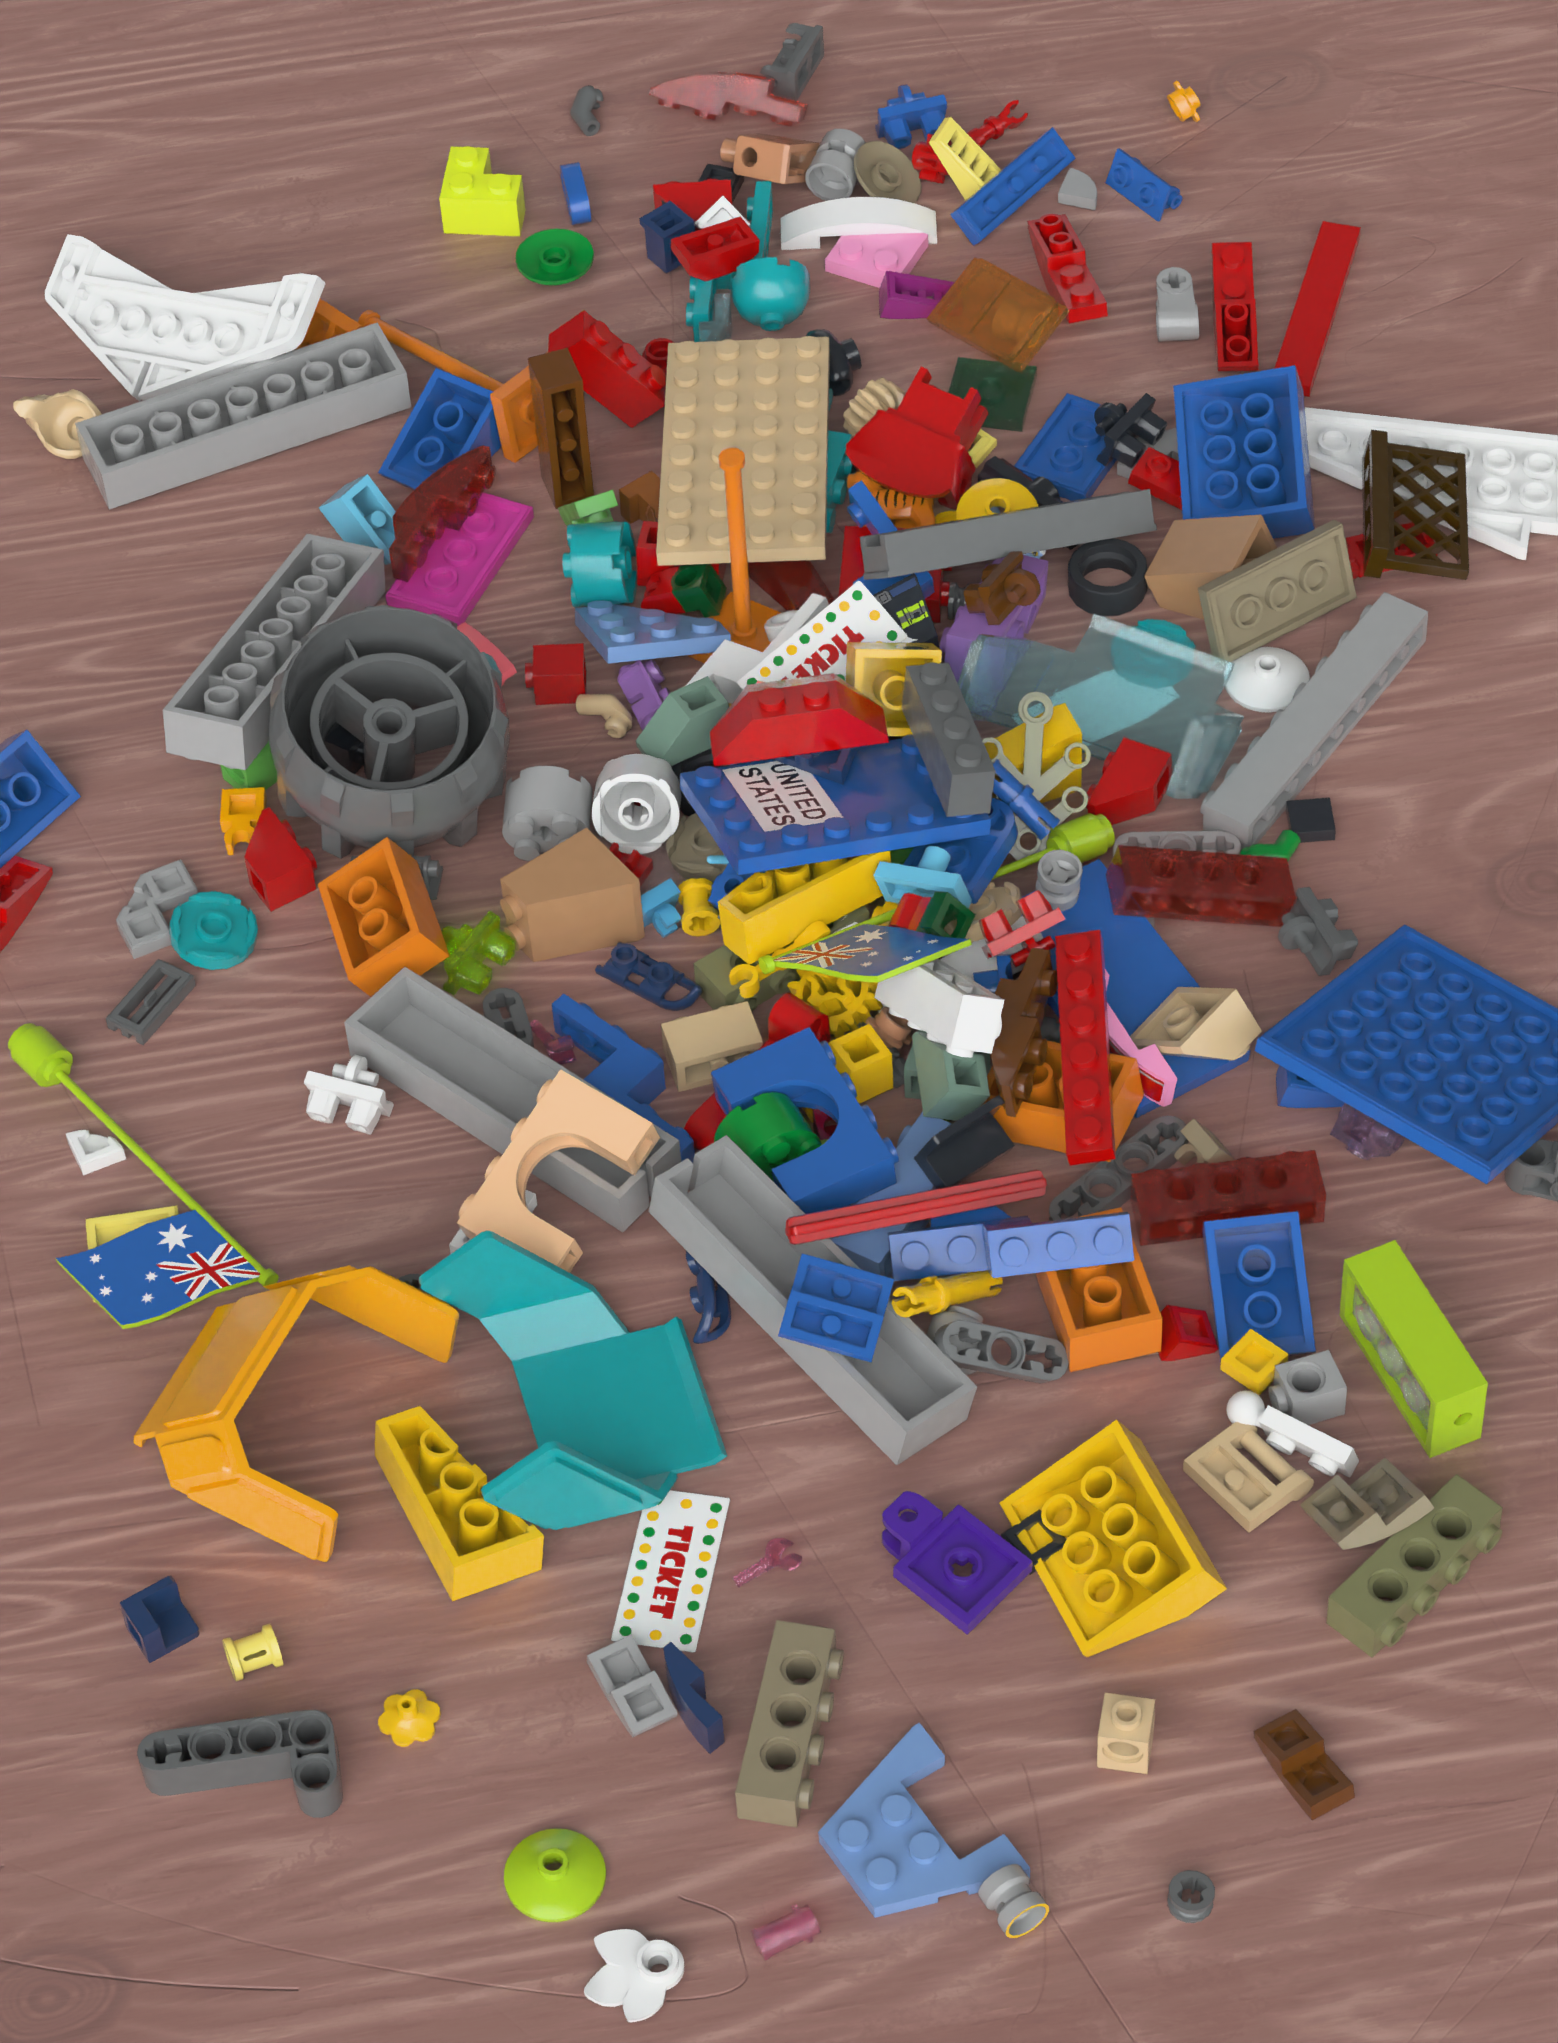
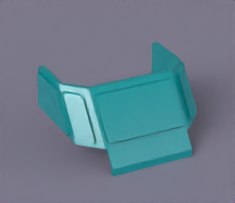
M492 1231L479 1233L419 1277V1283L423 1291L478 1318L510 1358L538 1445V1449L482 1487L481 1492L484 1501L544 1529L558 1530L652 1508L665 1499L678 1479V1473L715 1465L727 1457L682 1319L674 1317L664 1325L630 1333L595 1286Z

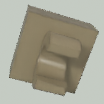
M1194 1118L1180 1130L1190 1143L1179 1147L1174 1157L1183 1165H1186L1193 1157H1197L1196 1165L1188 1171L1189 1175L1197 1181L1205 1179L1211 1172L1212 1166L1226 1175L1238 1163L1219 1139Z

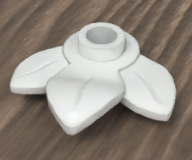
M620 1929L604 1932L594 1937V1943L599 1954L607 1964L590 1979L584 1988V1994L588 1999L601 2006L616 2007L623 2005L624 2015L628 2022L645 2020L653 2016L663 2006L666 1990L671 1989L681 1980L685 1967L683 1956L679 1949L664 1940L648 1941L636 1930ZM656 1964H664L668 1967L662 1972L650 1971L651 1967Z

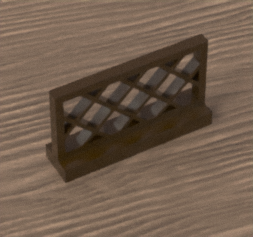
M1371 429L1362 457L1364 576L1380 578L1383 568L1466 580L1469 574L1465 454L1388 443V432ZM1393 458L1407 460L1414 467L1404 471L1393 462ZM1434 466L1454 467L1455 473L1445 477ZM1424 474L1434 485L1425 489L1413 478ZM1403 485L1415 496L1405 501L1393 490ZM1444 491L1456 502L1446 507L1435 495ZM1424 503L1435 514L1425 518L1414 507ZM1403 514L1415 526L1405 530L1394 519ZM1444 520L1456 532L1447 536L1435 525ZM1425 532L1436 543L1427 548L1415 537ZM1405 544L1416 555L1413 557L1395 555L1394 549ZM1446 550L1457 560V564L1443 562L1436 554Z

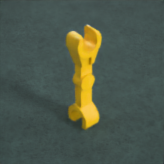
M815 921L794 940L793 944L785 949H777L771 957L828 936L831 930L823 921ZM740 964L730 971V984L734 986L741 980H750L739 987L740 995L743 998H750L758 993L761 980L778 970H785L787 968L776 967L774 972L764 974L759 964L756 966Z

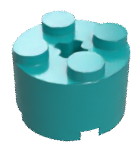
M625 521L569 524L567 526V541L570 552L563 553L562 565L565 578H572L573 581L571 584V602L573 607H588V603L592 601H609L613 605L633 603L637 592V570H632V557L636 556V548L630 524Z

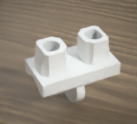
M354 1055L347 1066L336 1063L332 1070V1076L308 1071L304 1080V1084L310 1091L306 1113L311 1119L332 1123L338 1105L342 1104L350 1106L345 1122L347 1126L355 1131L372 1134L381 1115L390 1117L394 1104L386 1100V1092L383 1089L375 1088L379 1080V1074L367 1071V1059L363 1056Z

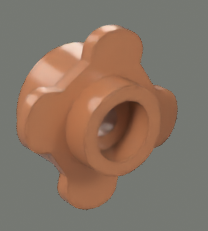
M884 1007L880 1013H877L875 1018L868 1017L866 1020V1024L872 1026L888 1048L895 1047L900 1049L903 1043L909 1045L912 1041L909 1033L913 1028L907 1025L908 1020L891 1015L889 1007Z

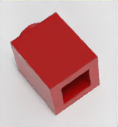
M584 643L533 645V662L525 663L526 688H534L536 705L575 704L580 694L587 693Z

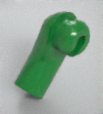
M1283 830L1274 844H1253L1249 847H1244L1240 851L1238 858L1240 866L1244 870H1252L1259 873L1279 872L1285 867L1301 840L1295 832Z

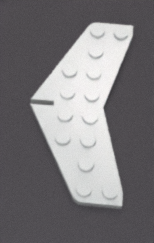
M67 234L46 286L45 299L124 388L140 402L141 399L144 401L293 351L304 340L325 282L316 275L299 273L285 275L282 281L213 291L189 293L172 290L102 250L86 238Z

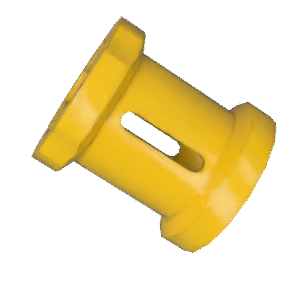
M690 878L678 886L681 891L678 902L683 906L684 911L681 917V926L683 931L690 936H707L715 932L721 924L720 919H718V911L708 901L713 883L706 878Z

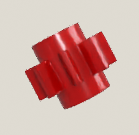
M927 134V142L919 141L914 147L912 165L915 170L920 171V179L943 184L945 175H950L929 144L934 134ZM951 140L948 142V145L950 147L952 145Z

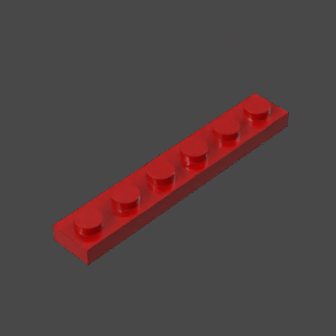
M1100 930L1055 936L1066 1156L1069 1166L1115 1160L1103 938Z

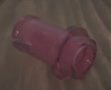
M795 1904L791 1906V1913L760 1928L751 1930L757 1948L760 1947L761 1950L759 1952L764 1961L805 1940L810 1944L814 1942L813 1936L821 1933L816 1918L808 1904L801 1908Z

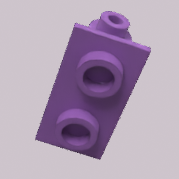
M653 659L648 661L638 660L632 665H624L619 669L617 678L628 702L632 705L631 708L642 730L669 693H671L667 687L662 689L660 683L665 680V677Z

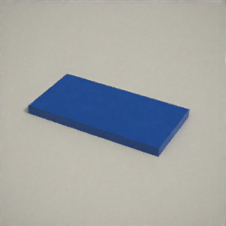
M1098 859L1082 867L1079 898L1072 908L1061 911L1065 920L1040 933L1043 938L1050 935L1056 946L1055 936L1093 930L1101 931L1105 969L1110 975L1106 991L1107 1003L1128 1035L1131 1036L1177 987L1200 986L1102 861ZM1055 947L1050 950L1053 970H1057ZM1057 986L1055 995L1048 998V1005L1059 1018ZM1250 1049L1242 1057L1232 1061L1162 1055L1177 1077L1173 1099L1249 1061ZM1144 1096L1134 1117L1138 1118L1161 1105Z

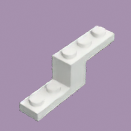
M812 593L764 652L725 639L687 685L708 676L728 703L732 704L743 691L737 684V681L829 605L826 597Z

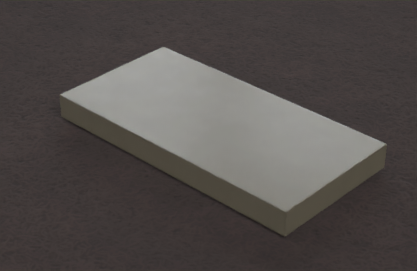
M1332 520L1198 588L1214 663L1224 666L1357 598L1342 523Z

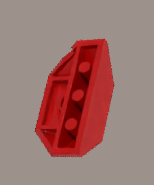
M834 673L747 685L709 732L714 767L889 743L883 708Z

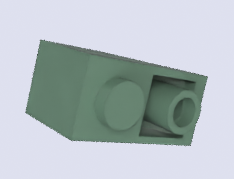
M708 676L669 693L636 739L637 748L642 754L664 759L671 766L710 749L711 740L709 732L729 708L728 701Z
M915 1032L912 1035L923 1116L958 1121L980 1107L990 1097L984 1055L974 1051L973 1057L970 1058L953 1055L946 1051L947 1046L945 1044L927 1039V1033Z

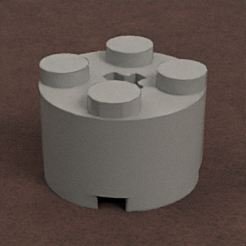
M556 766L529 767L520 771V778L512 781L511 777L506 784L502 833L506 842L514 848V855L519 859L531 861L583 829L588 828L590 830L593 795L590 783L582 776L579 782L569 777V770Z

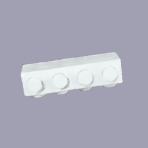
M940 959L878 982L874 998L888 1006L891 1015L907 1019L909 1027L927 1032V1039L945 1044L948 1053L969 1058L973 1057L974 1051L992 1054L995 1039L1000 1035L1002 1028L1001 1013L1004 999Z

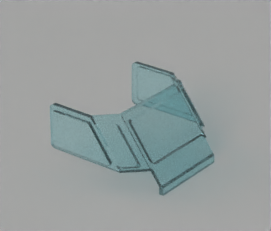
M1093 614L1090 626L1075 652L1027 638L979 634L977 639L973 640L970 645L958 681L959 688L973 720L988 721L1009 728H1015L1024 723L1018 715L1020 700L1028 693L1041 692L1050 698L1053 707L1062 703L1066 704L1082 731V743L1089 748L1092 757L1105 761L1110 751L1116 752L1123 737L1171 753L1173 773L1166 795L1175 799H1199L1202 792L1209 791L1241 733L1242 727H1240V724L1244 719V716L1216 704L1231 677L1235 663L1098 614ZM1039 701L1030 702L1027 708L1029 715L1036 717L1043 713V704Z

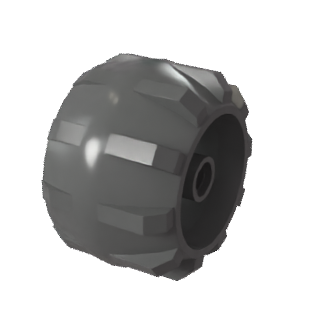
M388 605L365 607V610L344 615L328 624H320L314 627L301 638V648L292 657L286 670L274 678L270 694L269 745L277 771L278 799L286 815L302 818L308 816L320 825L322 850L340 859L349 855L355 845L370 849L386 837L390 838L410 856H414V848L432 843L442 837L449 844L462 847L477 835L478 807L484 800L502 795L506 779L507 752L510 743L509 716L501 690L502 673L493 657L480 652L471 640L457 629V623L439 614L432 613L430 615L412 609L388 607ZM339 725L364 743V773L367 779L346 770L335 761L324 745L325 739ZM454 744L448 756L437 767L422 776L412 779L415 774V755Z

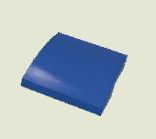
M802 1253L778 1337L872 1362L894 1279Z

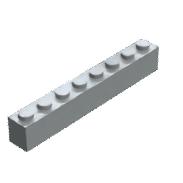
M1386 592L1373 605H1367L1356 626L1351 631L1346 630L1343 633L1334 652L1329 657L1325 656L1320 660L1315 674L1307 684L1303 682L1298 686L1292 701L1285 710L1280 709L1276 712L1270 727L1263 736H1257L1253 739L1246 756L1239 764H1232L1225 775L1224 782L1216 791L1211 790L1205 796L1200 809L1201 814H1203V831H1225L1234 834L1240 841L1241 850L1244 847L1257 844L1286 810V801L1296 798L1425 643L1428 611Z

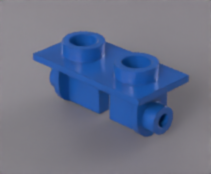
M1120 148L1117 149L1105 182L1156 221L1161 220L1164 209L1170 207L1176 209L1181 204L1183 198L1176 186L1169 185L1143 166L1136 157H1131Z

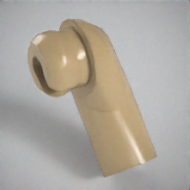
M580 694L577 697V712L580 715H601L606 720L604 728L609 730L607 733L609 736L622 738L631 729L633 722L631 713L615 695Z

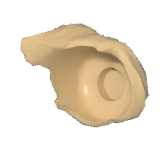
M74 389L63 393H56L53 396L38 394L34 397L26 396L13 402L14 411L20 417H23L26 423L37 433L44 447L52 454L65 459H76L82 456L75 423L102 415L95 403L85 394Z

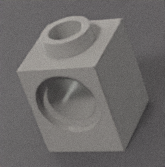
M1329 1350L1275 1365L1274 1386L1269 1387V1397L1273 1408L1307 1425L1345 1414L1347 1386Z

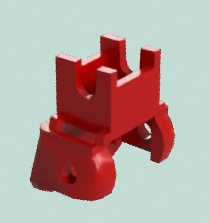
M921 366L898 409L896 410L891 407L887 411L878 409L875 415L846 444V455L854 467L866 477L890 490L920 498H939L938 502L940 505L957 510L961 497L971 487L972 476L976 470L968 450L989 412L986 407L979 405L982 398L977 389L970 387L964 399L929 384L932 376L928 369Z

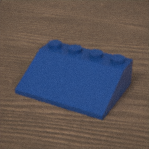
M1296 366L1173 385L1183 520L1262 515L1273 539L1306 534L1314 530L1315 522L1304 392Z

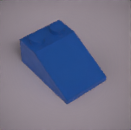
M435 368L378 473L387 479L446 503L454 495L458 487L463 486L501 447L490 397L493 391Z
M1298 1211L1205 1221L1202 1234L1220 1362L1221 1358L1250 1329L1281 1348L1289 1356L1316 1353Z

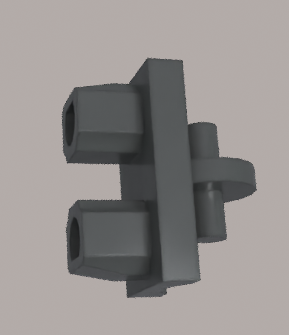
M1310 887L1298 888L1296 904L1281 919L1284 925L1279 930L1278 939L1285 949L1294 950L1299 948L1306 955L1318 976L1330 975L1336 961L1351 959L1358 945V939L1351 929L1337 930L1334 926L1339 916L1338 908L1331 898L1318 900Z

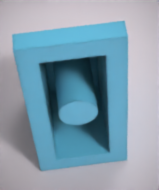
M368 474L345 484L319 507L343 541L383 549L385 565L390 564L417 540Z

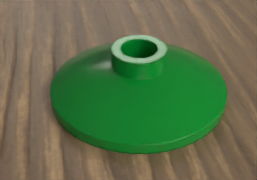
M547 229L532 234L519 245L515 257L516 266L519 272L532 282L543 285H562L575 281L588 272L593 264L594 251L589 240L575 231Z

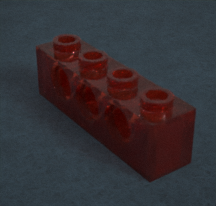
M1118 845L1106 873L1114 915L1282 927L1284 924L1281 919L1290 912L1296 899L1287 858Z
M1315 1150L1302 1152L1288 1151L1279 1155L1256 1158L1242 1157L1233 1161L1210 1164L1196 1163L1187 1167L1164 1170L1150 1169L1142 1173L1131 1174L1130 1202L1140 1246L1203 1238L1202 1229L1205 1221L1298 1211L1300 1225L1324 1222L1326 1191Z

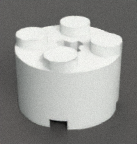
M645 754L624 755L617 759H612L605 764L595 784L592 806L593 824L601 838L603 836L611 844L613 842L618 843L620 852L631 854L633 850H637L640 854H646L655 851L670 836L672 837L679 823L681 789L671 765L664 759ZM634 802H639L641 806H635Z

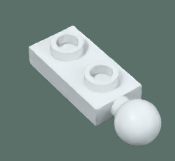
M1239 1391L1227 1403V1416L1232 1424L1239 1422L1262 1428L1265 1435L1268 1436L1266 1442L1273 1448L1288 1455H1291L1296 1450L1310 1457L1308 1463L1326 1475L1334 1476L1337 1471L1350 1478L1359 1463L1353 1447L1269 1405L1265 1409L1261 1397L1252 1391Z

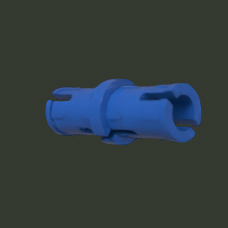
M997 758L992 764L996 771L995 774L1000 778V782L994 779L993 793L1011 808L1013 813L1037 835L1039 840H1042L1050 831L1038 821V817L1052 829L1060 822V819L1055 817L1032 795L1034 792L1032 787L1028 784L1023 786Z

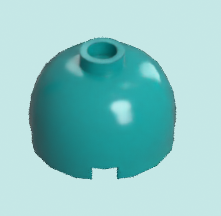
M777 257L758 258L736 267V276L731 274V295L737 311L742 318L753 325L760 326L763 330L776 331L782 329L784 325L790 324L802 315L808 303L810 274L806 266L798 261L790 259V266L778 265Z

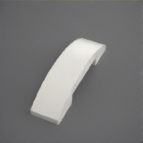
M881 197L840 198L815 203L780 218L781 250L820 249V237L897 233L928 234V244H937L936 211L897 199Z

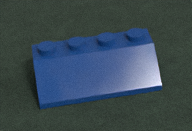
M28 730L8 737L0 744V868L81 797Z

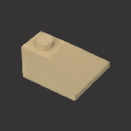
M1177 987L1135 1030L1130 1038L1138 1050L1155 1044L1162 1055L1232 1061L1247 1053L1250 1048L1249 1044L1262 1030L1237 989Z

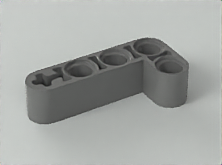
M302 1710L158 1731L146 1736L138 1746L137 1756L146 1787L152 1793L159 1796H171L292 1778L300 1809L306 1815L313 1818H323L332 1815L342 1803V1779L335 1732L331 1718L319 1710ZM321 1739V1741L316 1744H306L310 1740ZM261 1747H271L266 1751L256 1752V1750H258ZM212 1754H221L214 1759H205ZM315 1783H326L319 1788H309Z

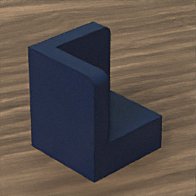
M167 1576L119 1602L126 1628L149 1663L200 1635L197 1624L181 1602L177 1583L172 1576Z

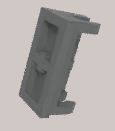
M798 23L788 25L786 32L801 36V40L785 39L783 48L773 64L763 66L760 74L765 77L757 84L758 94L797 102L824 57L823 26L815 25V27Z

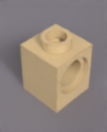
M1112 1693L1104 1694L1098 1731V1768L1148 1774L1154 1735L1155 1699Z

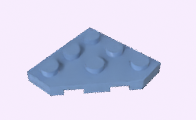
M592 601L588 603V607L575 608V625L608 664L712 653L716 651L725 639L731 641V634L719 621L712 618H696L666 613L658 609L613 605L609 601Z

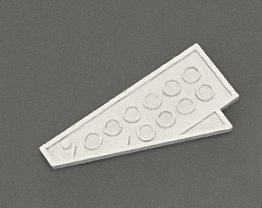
M1305 407L1310 468L1362 490V457L1371 429L1388 432V443L1465 454L1468 537L1518 559L1526 560L1530 532L1558 536V435ZM1393 458V462L1404 471L1414 467L1407 460ZM1434 466L1445 477L1455 473L1454 467ZM1424 474L1413 478L1425 489L1434 485ZM1403 485L1393 490L1405 501L1415 496ZM1444 491L1435 495L1446 507L1456 502ZM1424 503L1414 507L1425 518L1435 514ZM1444 520L1438 523L1440 525H1443L1449 529L1456 531Z

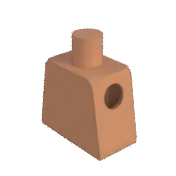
M760 133L742 134L738 136L737 140L726 138L722 143L720 156L722 161L734 163L733 171L736 175L781 184L806 182V171L816 155L819 142Z

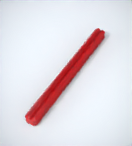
M1031 1170L789 1217L786 1220L785 1233L791 1244L799 1245L1029 1200L1045 1195L1047 1181L1041 1171Z

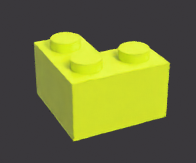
M451 146L439 197L444 233L521 236L526 211L522 175L492 174L489 148Z

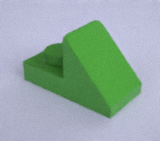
M613 490L558 507V510L566 526L569 524L614 521L609 508L618 506Z

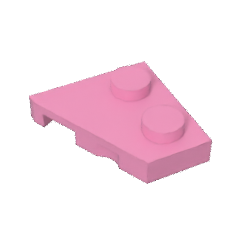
M898 233L841 236L825 258V271L880 288L886 271L904 274L911 272L928 248V234Z

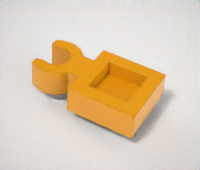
M265 787L222 789L220 825L222 833H225L224 842L228 855H234V847L237 843L250 842L261 811L266 809L267 806Z

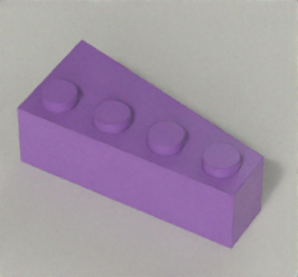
M1023 555L1022 569L1036 575L1041 589L1039 597L1031 605H1017L1000 625H988L985 613H969L967 605H960L957 609L951 628L946 627L943 631L940 649L945 653L944 663L949 662L968 709L972 713L990 717L995 706V701H993L994 690L1002 691L1007 680V674L1005 673L1010 660L1016 661L1021 650L1024 633H1029L1046 596L1049 562L1047 560ZM1004 558L995 559L992 564H1000Z

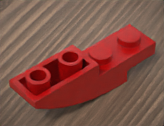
M1046 214L1040 217V219L1027 221L1035 256L1059 318L1066 317L1070 324L1107 317V302L1086 265L1085 249L1066 214Z
M1252 242L1212 243V302L1217 370L1258 371Z

